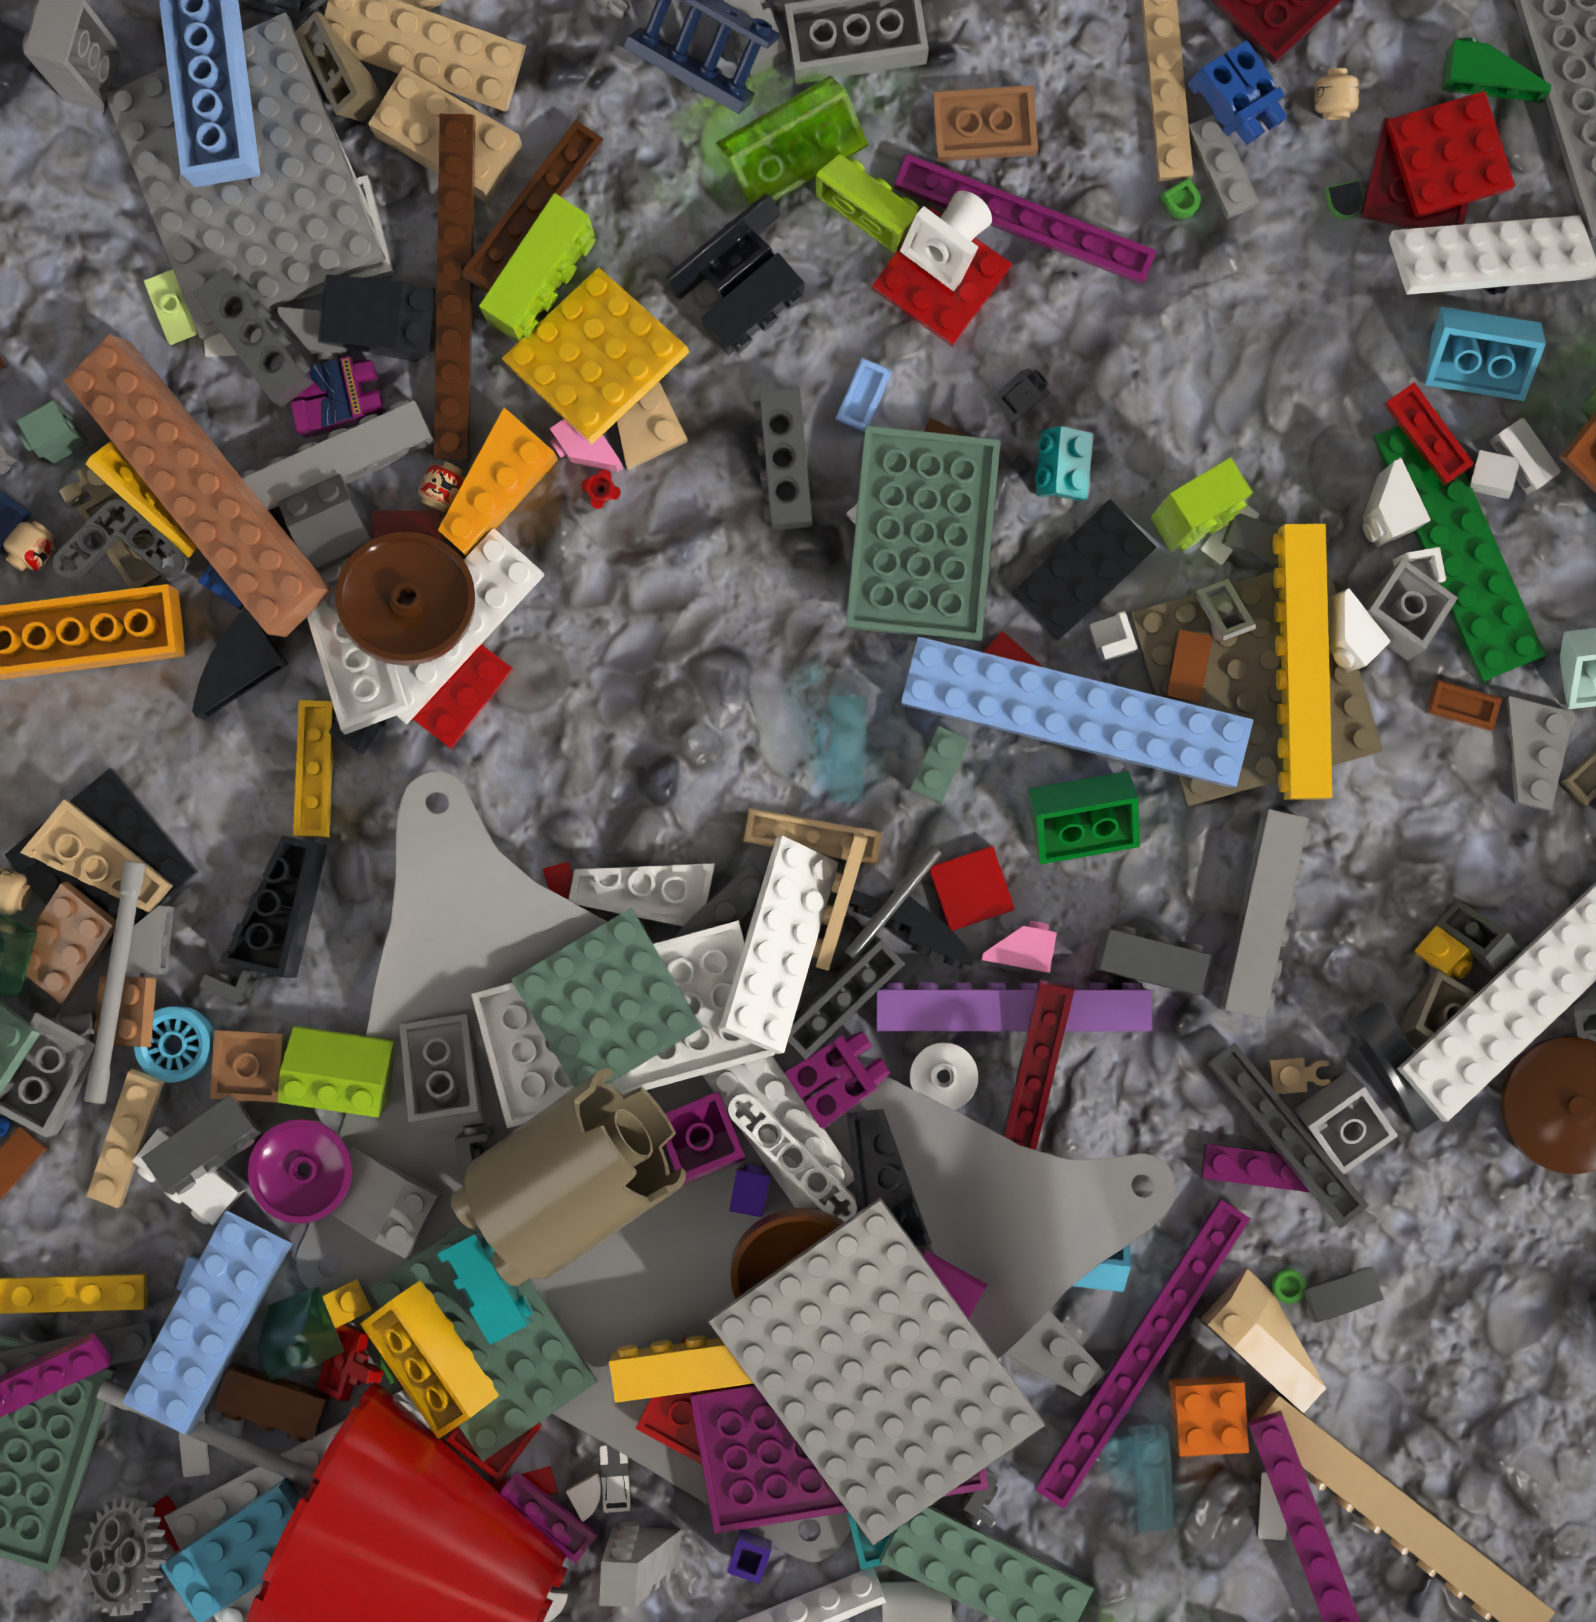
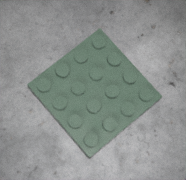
M632 908L511 979L574 1087L597 1071L605 1068L611 1069L613 1073L604 1082L609 1084L703 1028Z

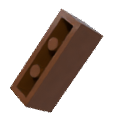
M234 1362L226 1368L213 1409L222 1411L221 1415L227 1419L241 1421L244 1418L255 1422L254 1426L261 1430L274 1431L278 1429L288 1432L287 1437L290 1439L306 1442L307 1439L313 1440L319 1434L331 1396L316 1388Z

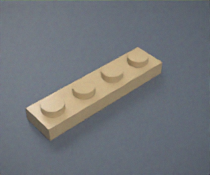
M855 833L853 841L847 839L845 841L840 858L846 860L843 874L836 872L831 892L837 893L833 906L826 905L821 924L826 925L827 929L824 939L817 937L812 957L818 958L817 968L827 971L830 969L868 841L866 836Z
M134 1069L127 1073L86 1197L115 1208L123 1205L136 1167L132 1160L142 1149L164 1084L163 1080Z

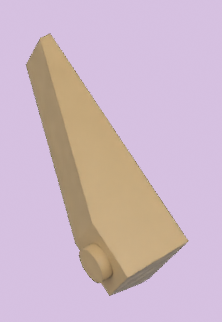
M1246 1268L1201 1319L1295 1407L1304 1413L1326 1387L1273 1292Z

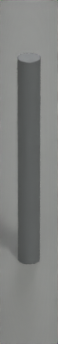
M932 845L848 947L845 952L854 960L860 956L942 855L938 849Z

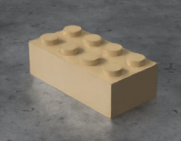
M402 67L368 123L375 138L438 174L439 113L474 114L476 116L474 196L489 204L523 149L519 134Z

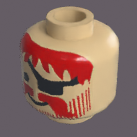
M444 461L442 466H429L418 488V494L423 498L421 503L430 509L445 514L465 480L460 476L463 470Z
M35 520L31 523L20 522L3 543L5 551L9 554L6 560L21 572L25 568L39 571L56 551V546L53 542L55 536Z

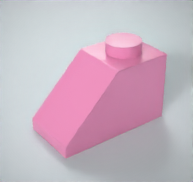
M564 419L550 428L554 436L550 443L560 458L566 455L571 463L619 472L623 469L621 461L603 435L591 445Z
M1029 921L1028 927L1019 926L981 952L979 960L1050 973L1057 932L1049 931L1050 924Z

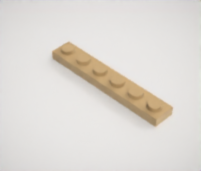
M1141 0L1158 182L1185 180L1188 177L1192 179L1193 167L1177 0Z

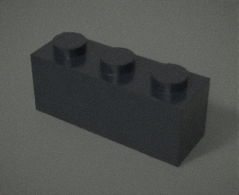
M777 252L701 317L702 326L728 356L735 350L737 353H740L753 341L751 336L760 329L763 331L768 330L778 320L776 316L786 307L789 310L792 309L803 299L804 281Z

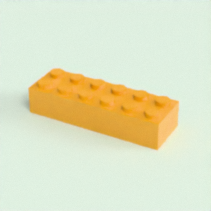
M169 584L0 605V680L186 657L179 590Z

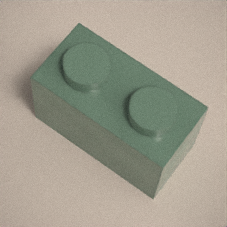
M53 400L17 420L22 430L18 435L28 451L33 450L39 458L44 457L54 464L89 445L75 417Z
M938 726L909 791L937 804H941L970 740Z

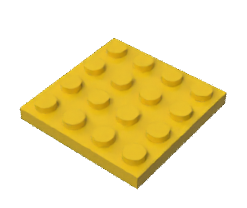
M598 267L539 323L529 339L526 337L522 338L502 357V360L592 445L689 353V350L680 339Z

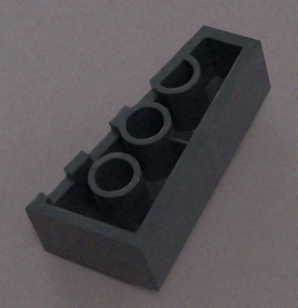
M281 837L262 875L264 878L257 892H253L248 903L250 906L241 924H237L232 934L233 939L227 951L223 952L219 963L282 978H297L328 845L294 837Z

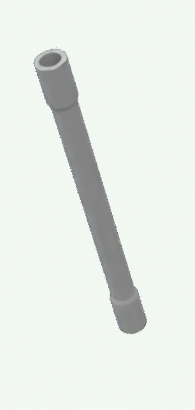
M124 861L120 884L121 895L93 1062L89 1070L84 1098L86 1102L106 1103L110 1079V1063L137 902L142 889L145 863Z
M108 1379L104 1380L98 1391L97 1399L158 1422L122 1403L129 1388ZM202 1421L198 1422L192 1434H186L286 1477L291 1482L309 1489V1485L314 1479L312 1475L316 1468L302 1462L292 1461Z

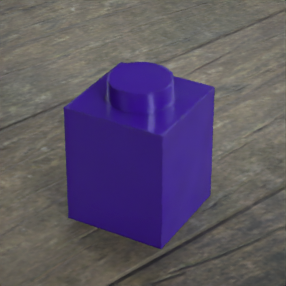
M745 1163L744 1169L737 1167L729 1208L730 1212L763 1218L771 1177L770 1173H764V1166Z
M739 1530L728 1560L727 1573L760 1584L771 1553L772 1540Z

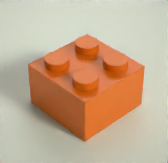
M1239 1376L1169 1379L1173 1448L1180 1457L1249 1453L1245 1382Z

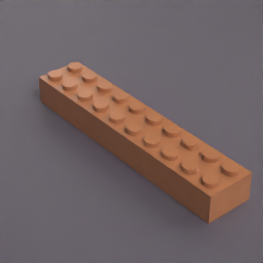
M109 334L64 380L66 385L267 634L288 636L333 592L323 577L131 341Z

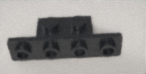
M765 193L753 202L746 210L666 275L665 280L678 299H682L703 280H706L724 298L774 256L771 247L759 236L763 230L780 217V212L773 198L768 193Z

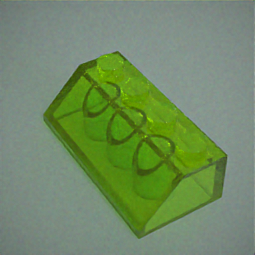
M831 75L716 142L729 173L749 206L765 193H768L776 201L815 178L817 173L839 154L847 159L869 146L846 89Z

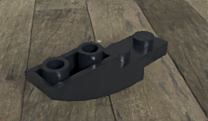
M853 890L849 903L855 905L853 912L870 919L873 913L876 914L885 903L857 890ZM889 890L886 900L894 892L893 890ZM908 897L885 924L900 931H903L905 926L910 927L911 929L906 941L913 943L911 947L913 951L929 957L931 952L934 951L944 955L943 963L958 969H962L963 964L972 966L974 959L956 934L936 915Z

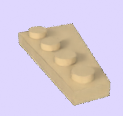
M660 382L656 383L617 420L627 470L688 442Z
M64 799L20 852L46 863L54 869L76 877L82 882L104 890L119 899L124 861L145 863L67 799ZM148 864L145 865L142 889L138 897L137 907L151 912L173 885Z

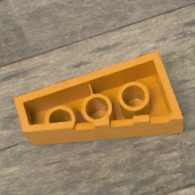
M504 407L438 531L467 557L493 528L496 529L553 467L558 461L555 452Z

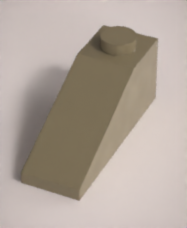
M315 11L295 31L299 44L335 114L363 122L380 105L383 97L368 70L322 14Z

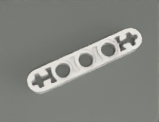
M742 1092L732 1098L728 1107L731 1119L822 1211L830 1213L844 1222L856 1214L857 1202L853 1194L754 1095ZM737 1101L742 1103L750 1101L752 1103L750 1111L756 1118L759 1112L765 1115V1117L757 1121L753 1130L747 1126L752 1123V1119L747 1114L741 1116L736 1114L738 1109ZM767 1123L773 1124L778 1129L777 1139L769 1143L761 1140L758 1133L759 1128ZM789 1148H796L802 1153L803 1160L800 1165L790 1167L783 1161V1153ZM821 1173L826 1177L827 1186L825 1189L817 1192L809 1188L807 1179L811 1174ZM832 1186L838 1188L833 1195L842 1202L845 1199L849 1201V1213L845 1214L841 1211L836 1214L834 1213L836 1205L829 1197L826 1203L821 1200V1198L829 1194Z

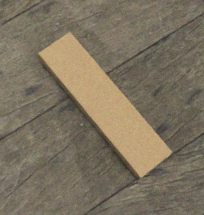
M749 808L743 842L773 847L775 839L784 836L826 857L840 859L846 839L853 841L854 834L856 833L868 837L861 863L877 866L883 832Z

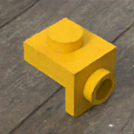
M1437 925L1414 950L1418 957L1437 971L1446 974L1454 980L1464 978L1472 968L1473 957L1469 948Z
M358 1279L313 1300L316 1306L313 1308L314 1317L321 1327L325 1326L327 1331L336 1329L371 1311V1307Z

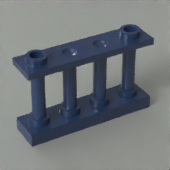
M657 0L646 28L640 27L628 35L623 48L737 114L744 111L750 106L755 95L754 92L747 89L745 83L760 47L769 48L778 41L781 34L773 30L772 25L760 18L754 19L723 0H683L691 6L675 45H671L660 39L658 34L671 0ZM704 12L720 23L705 60L700 62L691 57L687 50L700 17ZM733 29L749 38V41L733 78H728L719 73L716 66Z

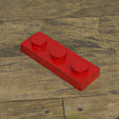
M1415 382L1384 403V406L1443 486L1474 465L1473 461Z

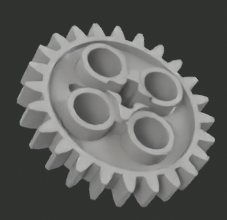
M114 1498L112 1503H105L104 1510L96 1512L98 1521H90L89 1523L93 1531L92 1534L84 1536L85 1540L89 1543L88 1548H84L81 1553L87 1556V1561L81 1564V1568L87 1569V1574L82 1581L90 1582L86 1594L94 1595L93 1606L100 1605V1612H108L109 1616L133 1615L134 1611H142L143 1603L151 1602L150 1592L158 1591L157 1584L155 1583L156 1578H163L164 1576L159 1570V1565L166 1563V1559L161 1557V1551L167 1548V1544H160V1538L164 1535L165 1530H157L161 1518L153 1517L155 1508L147 1507L146 1500Z

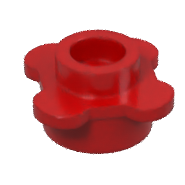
M600 470L598 474L593 475L590 479L586 478L582 481L581 488L584 492L588 493L591 499L590 504L595 509L603 508L604 503L611 499L617 500L621 495L620 488L614 485L611 480L612 474L608 470ZM600 486L604 487L603 492L598 491Z

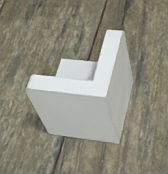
M1479 450L1470 487L1474 492L1509 499L1513 491L1520 460L1515 457Z
M1440 547L1408 552L1393 559L1394 567L1404 558L1438 584L1446 580Z
M1125 611L1119 612L1113 617L1092 623L1089 626L1101 663L1134 653L1138 649Z

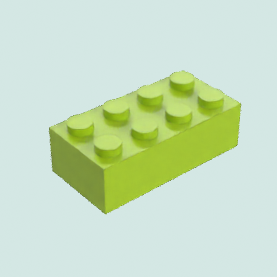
M556 193L553 194L479 305L489 325L517 343L524 337L529 339L539 325L538 319L544 310L550 311L558 298L556 292L562 283L567 284L574 276L577 269L575 264L580 256H586L594 245V231L587 213Z
M1230 457L1171 492L1152 514L1150 520L1170 552L1178 547L1184 552L1200 542L1199 540L1206 536V533L1210 532L1212 535L1227 526L1236 515L1241 513L1242 509L1248 506L1245 501L1253 492Z

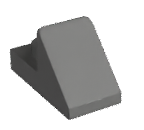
M1229 579L1196 590L1197 600L1211 622L1214 641H1224L1256 629L1253 619Z

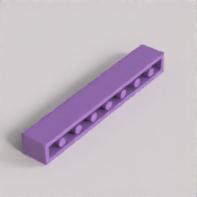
M886 982L883 985V989H879L876 992V1031H1027L1038 983L1025 982L1020 983V989H1006V983L989 982L985 983V989H972V983L954 982L951 983V989H938V983L919 982L917 983V989H904V983ZM1059 983L1074 987V983ZM1088 983V989H1074L1065 1031H1152V990L1142 989V983H1122V989H1108V983Z

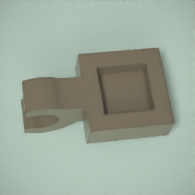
M85 465L75 471L80 481L70 483L58 492L66 503L68 502L70 506H74L90 495L94 498L111 487Z

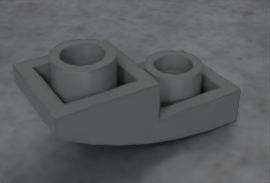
M1241 513L1236 515L1228 525L1222 544L1247 558L1256 557L1270 566L1278 568V554L1273 553V536L1278 534V528Z
M1373 1266L1363 1267L1339 1278H1330L1303 1289L1314 1323L1328 1320L1384 1300Z

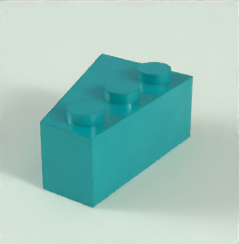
M481 1231L437 1253L442 1263L447 1260L449 1261L456 1275L453 1283L458 1290L463 1289L471 1305L469 1310L489 1345L530 1324L532 1322L530 1315L533 1314L527 1298L524 1295L520 1297L515 1286L506 1283L498 1274L493 1262L494 1249L487 1242Z

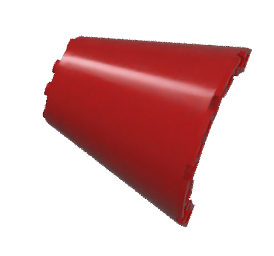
M374 1382L362 1395L358 1407H353L313 1473L312 1477L314 1479L309 1485L310 1488L305 1498L301 1497L273 1552L262 1577L265 1580L262 1584V1589L259 1595L254 1597L246 1622H543L553 1600L547 1598L552 1586L559 1588L567 1573L568 1568L562 1566L567 1555L441 1439H438L429 1428L383 1386Z

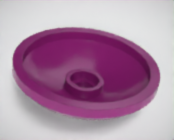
M309 1119L289 1120L272 1127L256 1143L248 1164L249 1185L256 1201L267 1213L289 1223H309L327 1216L344 1200L352 1181V1160L345 1142L327 1125ZM302 1163L310 1165L311 1171L308 1175L301 1173L300 1165Z

